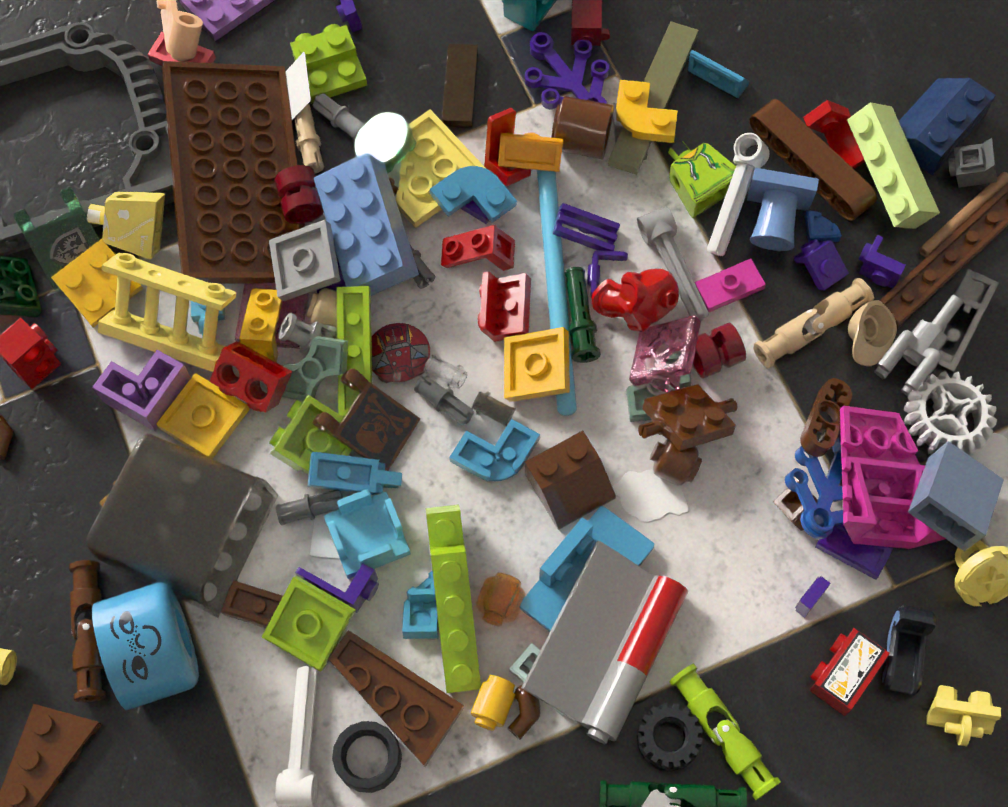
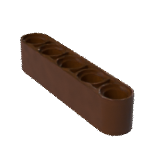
M773 99L750 116L749 124L755 134L798 175L819 179L817 193L846 220H855L877 202V194L872 186L781 101Z

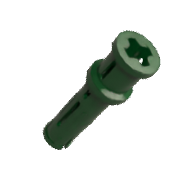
M571 267L565 272L572 319L568 330L573 338L574 346L571 355L573 361L587 363L597 360L601 355L600 349L596 347L595 340L597 325L591 320L585 270L582 267Z

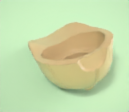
M880 300L868 302L860 307L851 317L848 324V334L853 340V359L863 366L877 364L890 348L896 336L895 317Z

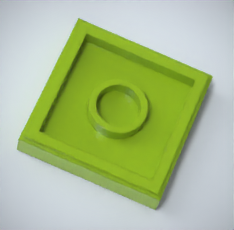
M296 575L292 578L262 638L321 672L326 667L329 661L328 658L335 650L356 609Z

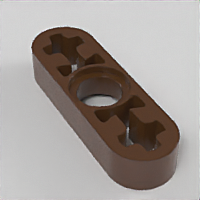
M829 379L819 390L801 434V446L812 456H824L835 444L840 431V409L843 406H849L852 399L850 387L840 379ZM834 394L836 395L835 399L837 400L835 403L830 401L833 398ZM820 411L830 415L833 423L824 420L820 415ZM817 432L823 433V434L820 436L819 441L816 440V439H817V435H816Z

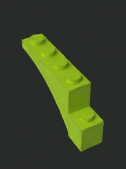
M457 504L425 508L446 693L478 690L481 688L460 507Z

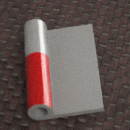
M597 541L521 688L589 729L587 735L603 744H607L608 740L616 741L688 594L687 588L669 577L650 574L603 542Z

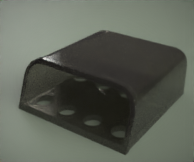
M144 434L134 446L91 527L86 540L87 547L97 560L150 585L159 582L166 583L171 587L177 598L219 618L233 580L237 581L278 494L263 478L253 476L152 434ZM250 493L257 494L262 501L260 507L253 511L244 508ZM235 523H242L247 528L246 536L237 541L229 538ZM224 552L231 556L232 564L228 569L220 571L214 568L220 553ZM206 583H212L217 588V594L211 601H206L204 598Z

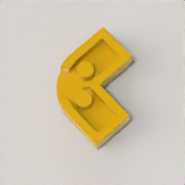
M620 80L616 104L617 122L619 121L623 127L632 132V137L674 143L678 110L647 108L650 83Z

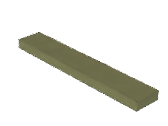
M670 22L644 79V82L650 83L647 108H667L696 42L699 30ZM623 127L609 157L608 166L637 175L652 141L632 137V132Z

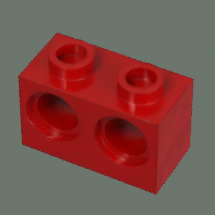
M19 318L0 335V356L11 370L27 386L33 389L60 366L61 363L54 355L58 351L57 348L47 339L48 336L36 323L29 326L22 318Z
M236 341L223 347L209 382L218 386L222 393L236 396L247 402L246 404L249 408L266 413L279 405L292 371ZM233 366L239 371V377L234 374ZM260 381L266 385L267 393L262 390Z

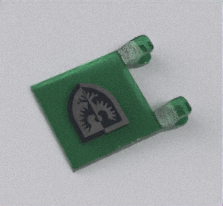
M66 187L60 191V195L69 212L36 228L25 209H20L13 214L15 221L54 290L59 287L51 277L100 240L91 223H88L87 215L71 187Z

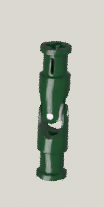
M600 780L599 807H642L649 794L656 789L660 793H664L668 798L669 804L674 806L747 807V791L745 787H739L738 790L716 789L715 785L631 781L629 785L607 784L606 780Z

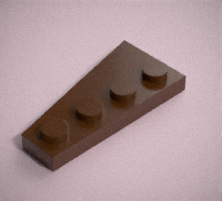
M348 630L328 658L329 661L420 763L426 767L463 711L464 705Z

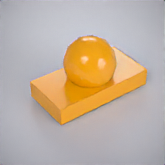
M533 132L523 135L501 133L498 166L560 172L563 139L541 137Z

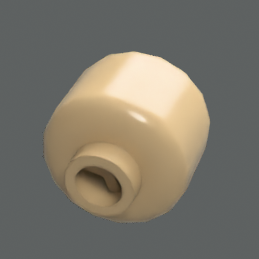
M323 288L319 293H313L306 317L311 318V324L318 321L324 325L337 327V291Z

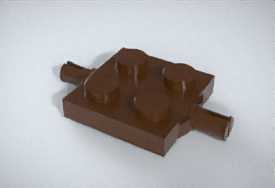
M699 384L646 398L642 409L651 418L652 422L639 425L638 432L643 439L656 434L662 435L670 440L679 451L733 435L736 424L727 416V413L737 411V402L733 398L722 402H715Z

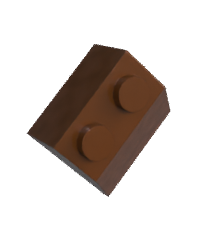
M583 430L525 461V476L558 530L616 498L601 458Z

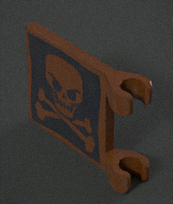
M350 369L344 372L341 382L359 392L348 412L340 423L327 412L319 413L313 420V425L333 436L361 457L376 459L380 463H385V471H389L421 418L370 383L360 372Z

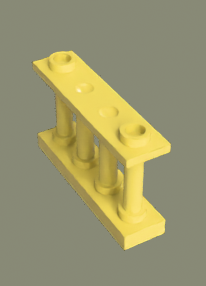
M118 253L102 265V271L118 277L115 308L98 321V333L153 352L159 350L173 359L211 372L214 371L221 351L225 347L216 342L219 310L222 311L236 298L235 291L226 289L218 283H208L136 259L135 256L128 253ZM131 281L147 286L144 318L135 316L128 311ZM160 290L176 296L173 328L162 325L157 321ZM189 300L206 306L203 338L191 335L186 331Z

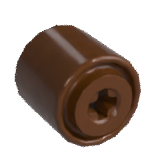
M564 96L561 105L558 104L551 138L563 139L562 152L603 160L609 141L614 105Z

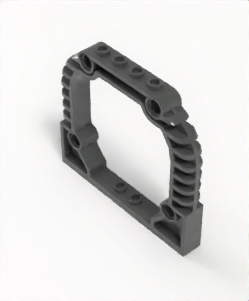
M83 22L61 26L54 30L0 45V86L68 65L75 70L83 72L106 67L122 77L130 95L139 130L135 131L129 139V147L134 156V161L122 178L125 189L117 192L164 193V205L174 202L166 105L154 69L143 53L129 42L117 40L110 34L94 32L89 24ZM113 193L91 200H82L75 205L60 210H50L44 215L9 226L0 216V256H6L56 240L60 235L79 227L80 231H85L100 226L99 224L88 223L87 213L91 204L105 206L106 199Z

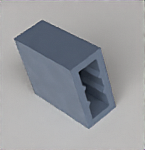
M948 441L928 458L908 513L965 552L986 536L1004 479Z

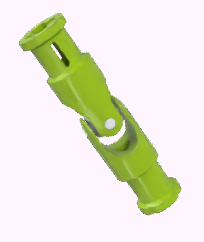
M693 663L677 673L669 683L672 687L677 686L688 701V709L691 710L693 716L696 715L699 724L711 740L718 746H722L726 761L736 775L741 774L754 792L752 797L756 801L781 783L778 777L774 778L761 761L762 755L752 741L739 733L740 728L737 721L712 688H707L696 673L697 667ZM713 711L723 714L727 720L720 721L717 727L711 730L707 723V714Z

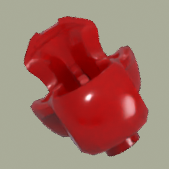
M648 269L641 273H625L621 278L622 285L611 279H606L594 290L591 296L592 307L597 313L609 318L623 317L630 330L644 332L651 324L658 322L675 308L679 299V287L671 272L664 269Z

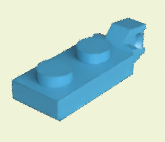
M312 452L310 456L307 487L355 493L369 489L370 494L374 495L383 493V487L398 488L402 484L401 472L385 471V463H380L376 459Z

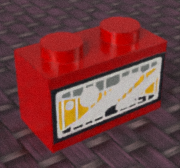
M855 628L847 637L842 633L838 636L829 649L834 653L830 662L826 664L821 661L810 677L815 683L809 691L844 716L852 710L890 654Z

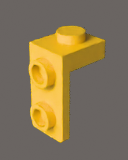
M253 288L250 293L239 340L243 345L277 363L278 349L275 331L282 300L277 297V290Z

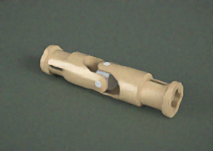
M861 278L855 279L852 286L841 293H833L815 305L813 309L805 311L776 329L775 334L767 340L754 343L753 350L755 355L766 368H771L780 357L787 353L793 354L822 335L828 328L834 327L851 317L852 312L860 306L873 301L874 295L871 288ZM803 327L809 332L806 335L802 333Z

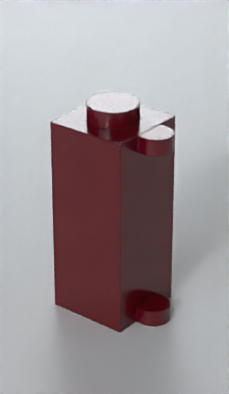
M572 0L571 45H574L577 40H589L592 46H601V40H608L610 38V30L602 28V0Z

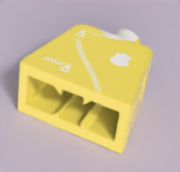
M114 192L106 199L105 206L95 204L89 206L87 221L88 223L103 225L102 240L104 243L141 257L152 259L160 250L165 194Z

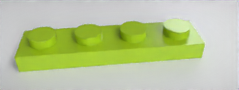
M369 286L337 287V339L348 340L346 371L355 369L372 383L371 288ZM338 375V414L344 417L359 392L344 385L341 382L342 375Z

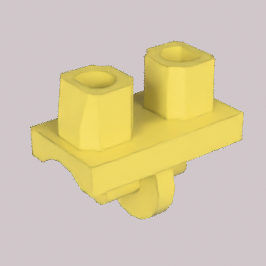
M940 685L927 713V725L945 727V733L956 734L958 745L967 747L970 737L982 738L983 734L992 735L996 721L1001 718V707L993 706L991 694L988 692H971L968 702L957 701V690L954 687Z

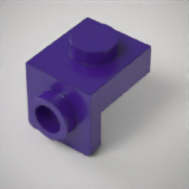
M877 235L873 244L866 243L858 260L864 263L859 274L870 278L879 286H888L893 289L906 265L877 252L883 240V237Z
M811 240L801 246L802 252L793 257L796 263L805 264L818 290L827 289L849 274L832 241Z

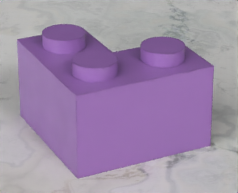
M156 350L139 375L111 361L92 388L102 402L156 432L158 429L156 423L189 382L191 376L184 364Z

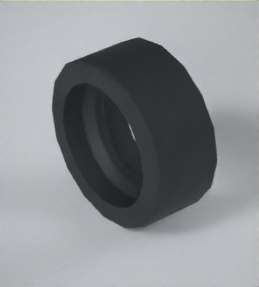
M361 721L350 725L340 733L333 746L332 761L336 773L348 787L358 792L373 793L385 789L395 780L401 768L402 753L398 740L387 727L377 722ZM363 736H374L380 739L386 745L388 751V762L384 770L371 778H360L353 774L348 768L346 761L350 745L356 739Z

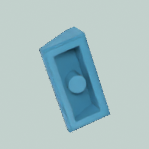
M694 50L691 51L688 64L689 72L736 98L741 96L749 85L747 79Z

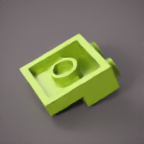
M331 24L325 27L322 33L313 36L309 33H303L297 36L294 42L290 43L295 61L305 52L311 104L321 94H325L330 98L367 86V80L357 57L356 48L347 25L340 27L337 24Z
M307 395L302 402L296 399L286 415L291 419L285 430L279 427L269 444L274 446L270 454L296 471L302 470L308 475L312 452L349 456L352 451L350 448L313 425L315 417L322 412H327L339 423L344 417L310 395Z

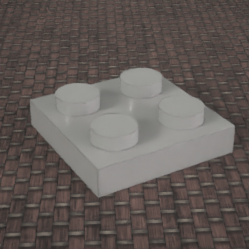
M326 220L269 240L277 297L282 301L340 282L331 224Z

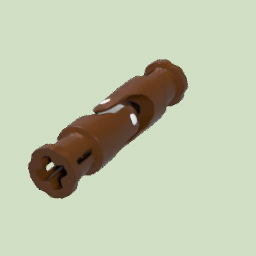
M80 560L69 564V571L73 573V591L70 592L71 629L73 638L76 640L72 653V668L77 678V693L73 695L75 702H95L106 698V692L102 690L101 671L104 670V666L96 642L93 621L84 619L76 624L77 618L81 613L92 612L93 604L102 601V591L98 589L97 571L101 568L100 562L93 560ZM88 676H90V687H88Z

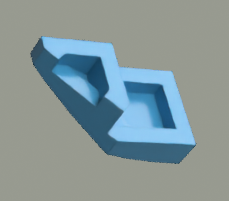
M433 571L428 573L429 577L418 587L415 588L413 586L407 591V600L404 601L403 639H438V615Z

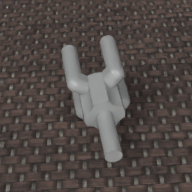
M952 295L932 322L922 319L912 332L909 330L903 331L879 361L878 367L874 372L879 377L885 379L903 356L909 363L917 366V369L907 380L906 385L901 391L906 396L912 390L917 391L941 360L940 349L948 340V337L942 330L963 304V301L959 297Z

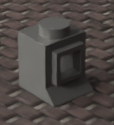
M992 138L982 144L954 148L955 157L948 158L950 177H957L959 188L997 182Z

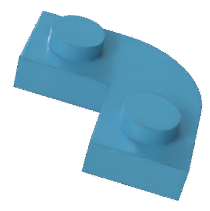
M467 166L456 170L430 188L429 194L448 217L473 200L491 223H493L517 205V200L500 179L488 169L478 166Z
M513 419L510 420L495 446L465 431L449 459L451 463L483 480L503 481L513 477L522 469L525 461H527L540 440V434Z

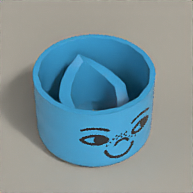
M162 582L154 583L93 604V627L100 657L111 688L118 702L125 710L190 690L197 684L199 672L194 645L181 606L170 586Z

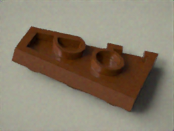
M33 704L0 790V807H41L59 783L58 779L72 761L75 762L82 752V747L92 734H96L102 724L98 721Z

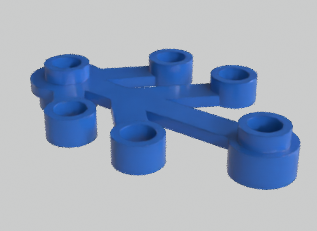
M838 434L835 444L832 446L835 455L827 476L824 474L818 457L808 454L809 458L805 456L804 452L806 451L802 446L795 451L796 461L800 465L807 467L819 495L817 502L807 485L809 479L805 471L795 468L785 476L786 486L791 491L797 492L804 509L800 518L802 528L809 536L815 539L826 538L832 533L834 526L843 524V510L830 511L832 502L843 500L842 486H839L842 478L840 434ZM794 477L799 480V483L795 481Z

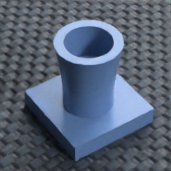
M755 168L747 200L759 202L762 205L756 226L750 238L751 243L768 250H792L794 248L796 209L803 211L810 209L817 192L819 179Z

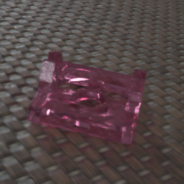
M693 315L650 326L644 332L639 331L629 381L634 386L650 383L654 388L663 392H668L669 385L679 390L681 376L691 374L701 324L697 316ZM662 344L669 345L666 351L656 354L657 349ZM682 350L681 356L677 361L666 365L667 358L673 352ZM653 357L655 359L654 368L648 369L646 367V358Z

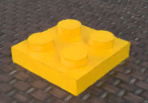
M102 239L51 277L93 328L98 325L99 320L115 308L118 276L102 271V265L114 257L115 254ZM130 282L129 300L143 289L140 283Z
M561 327L504 338V398L506 400L514 402L570 393L568 330Z
M195 373L156 425L168 435L212 461L250 409L241 400L222 393L218 386Z

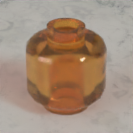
M498 572L495 576L485 579L475 605L484 614L482 617L483 621L501 627L503 622H514L518 618L521 610L520 605L526 593L521 587L520 580L511 575Z

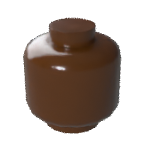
M668 439L664 443L658 441L650 455V460L654 461V474L675 485H683L686 481L692 482L702 463V458L698 457L699 453L696 446L679 451Z

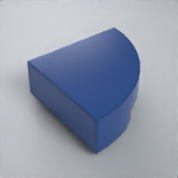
M806 210L805 223L808 242L814 239H818V241H840L841 233L835 223L823 217L820 212Z

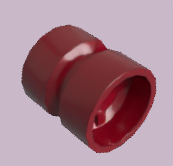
M291 166L280 171L275 177L284 218L291 224L312 222L324 213L314 181V177H316L315 172L309 166Z
M730 322L712 329L710 336L702 333L686 341L690 361L701 378H706L720 372L722 365L730 368L746 360L744 343L737 329Z

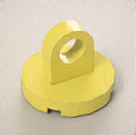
M979 540L965 552L959 547L957 548L955 561L959 570L955 577V589L965 603L975 607L981 606L980 603L986 601L989 604L997 603L1008 596V547H988ZM980 550L979 552H977L976 554H974L973 556H971V557L969 558V556L971 555V553H973L974 551Z

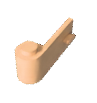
M157 0V8L161 9L167 52L178 61L184 62L193 59L196 56L203 21L194 14L178 11L176 0Z

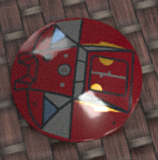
M393 323L380 328L372 335V371L382 382L409 381L418 375H422L427 370L430 358L429 342L423 332L415 326L406 323Z

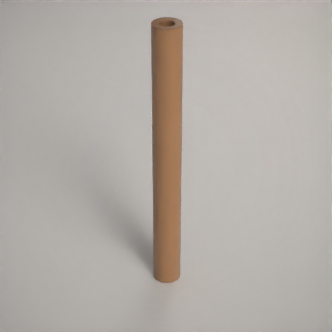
M1002 172L997 177V182L990 183L919 248L920 254L928 257L1008 183V173Z

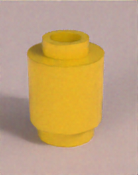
M489 675L487 682L482 683L470 713L476 718L474 723L490 731H494L496 726L503 727L515 698L513 693L515 684L502 677Z

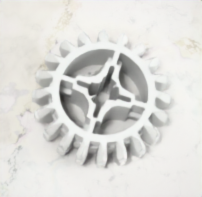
M946 371L941 372L938 378L931 374L917 391L912 390L908 395L910 402H907L904 407V411L908 413L904 419V424L913 425L908 432L911 436H919L916 442L917 446H921L924 443L929 445L928 454H932L935 449L938 450L949 441L971 456L975 449L981 450L986 444L985 440H989L992 437L993 430L991 428H994L997 423V419L992 417L996 412V406L988 405L992 399V394H981L984 388L983 384L976 387L971 384L972 376L967 377L963 381L959 371L954 373L952 378L948 376ZM932 398L935 412L932 417L928 418L926 414V401ZM972 412L974 430L969 433L966 427L968 425L966 417Z

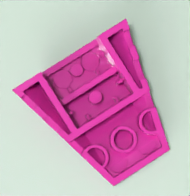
M843 406L840 409L843 524L853 544L911 549L946 539L908 513L925 465H920L915 456L918 449L900 414Z

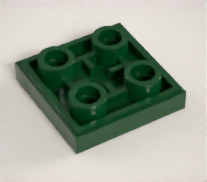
M0 256V315L38 317L42 309L28 260L26 258Z

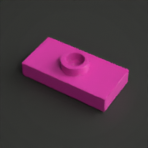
M752 259L694 282L708 312L764 290L766 285Z

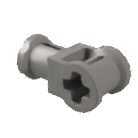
M289 313L280 326L278 336L281 341L289 340L300 345L299 352L307 355L314 337L321 336L337 339V327L324 325L318 321L309 325L298 320L295 314Z

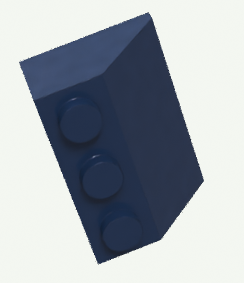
M938 78L899 120L918 165L933 176L954 152V148L958 147L986 116L996 95L971 78Z

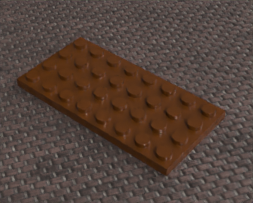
M163 61L162 72L181 274L208 283L218 284L275 283L269 240L305 227V224H291L285 220L280 203L281 198L278 195L275 177L280 171L297 165L285 66Z

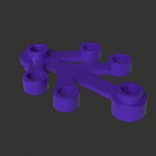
M539 32L531 38V55L538 60L546 59L559 76L543 75L542 71L536 67H531L525 71V84L529 88H548L541 95V103L544 108L552 110L557 108L558 104L561 105L564 97H560L557 90L572 92L578 99L607 104L605 98L601 96L604 79L609 75V64L605 60H595L591 65L593 81L590 92L582 85L587 59L592 54V43L589 40H577L575 42V61L571 71L553 49V39L545 32ZM585 47L587 50L580 51L579 48ZM603 68L605 71L598 72L596 69ZM530 76H537L538 79H536V80H531V79H529V77H530ZM554 97L555 100L547 101L546 98Z

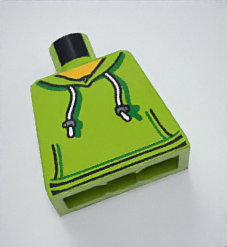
M683 141L675 143L668 152L675 160L670 167L669 180L689 215L694 218L725 198L736 166L708 143H703L692 151Z

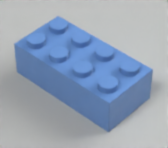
M366 152L314 177L326 221L331 224L335 251L346 287L369 286L372 296L419 275L384 162Z

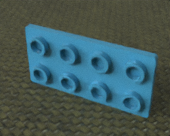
M600 506L588 521L582 517L540 567L538 582L519 603V608L550 632L597 541L603 542L638 566L642 564L654 549V543L606 507Z

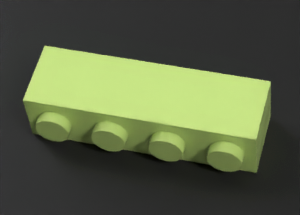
M870 102L847 119L893 226L916 229L940 213L892 106Z

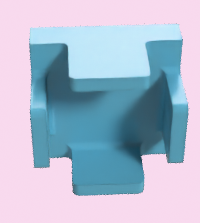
M369 489L363 490L338 500L339 509L323 515L347 579L355 577L363 563L375 569L411 555L404 537L402 525L387 492L371 497Z

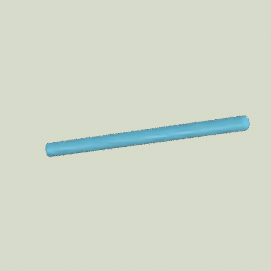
M537 170L550 329L564 327L568 330L569 317L562 239L559 236L553 235L559 210L556 172ZM570 334V393L556 395L557 411L564 416L572 415L577 410Z

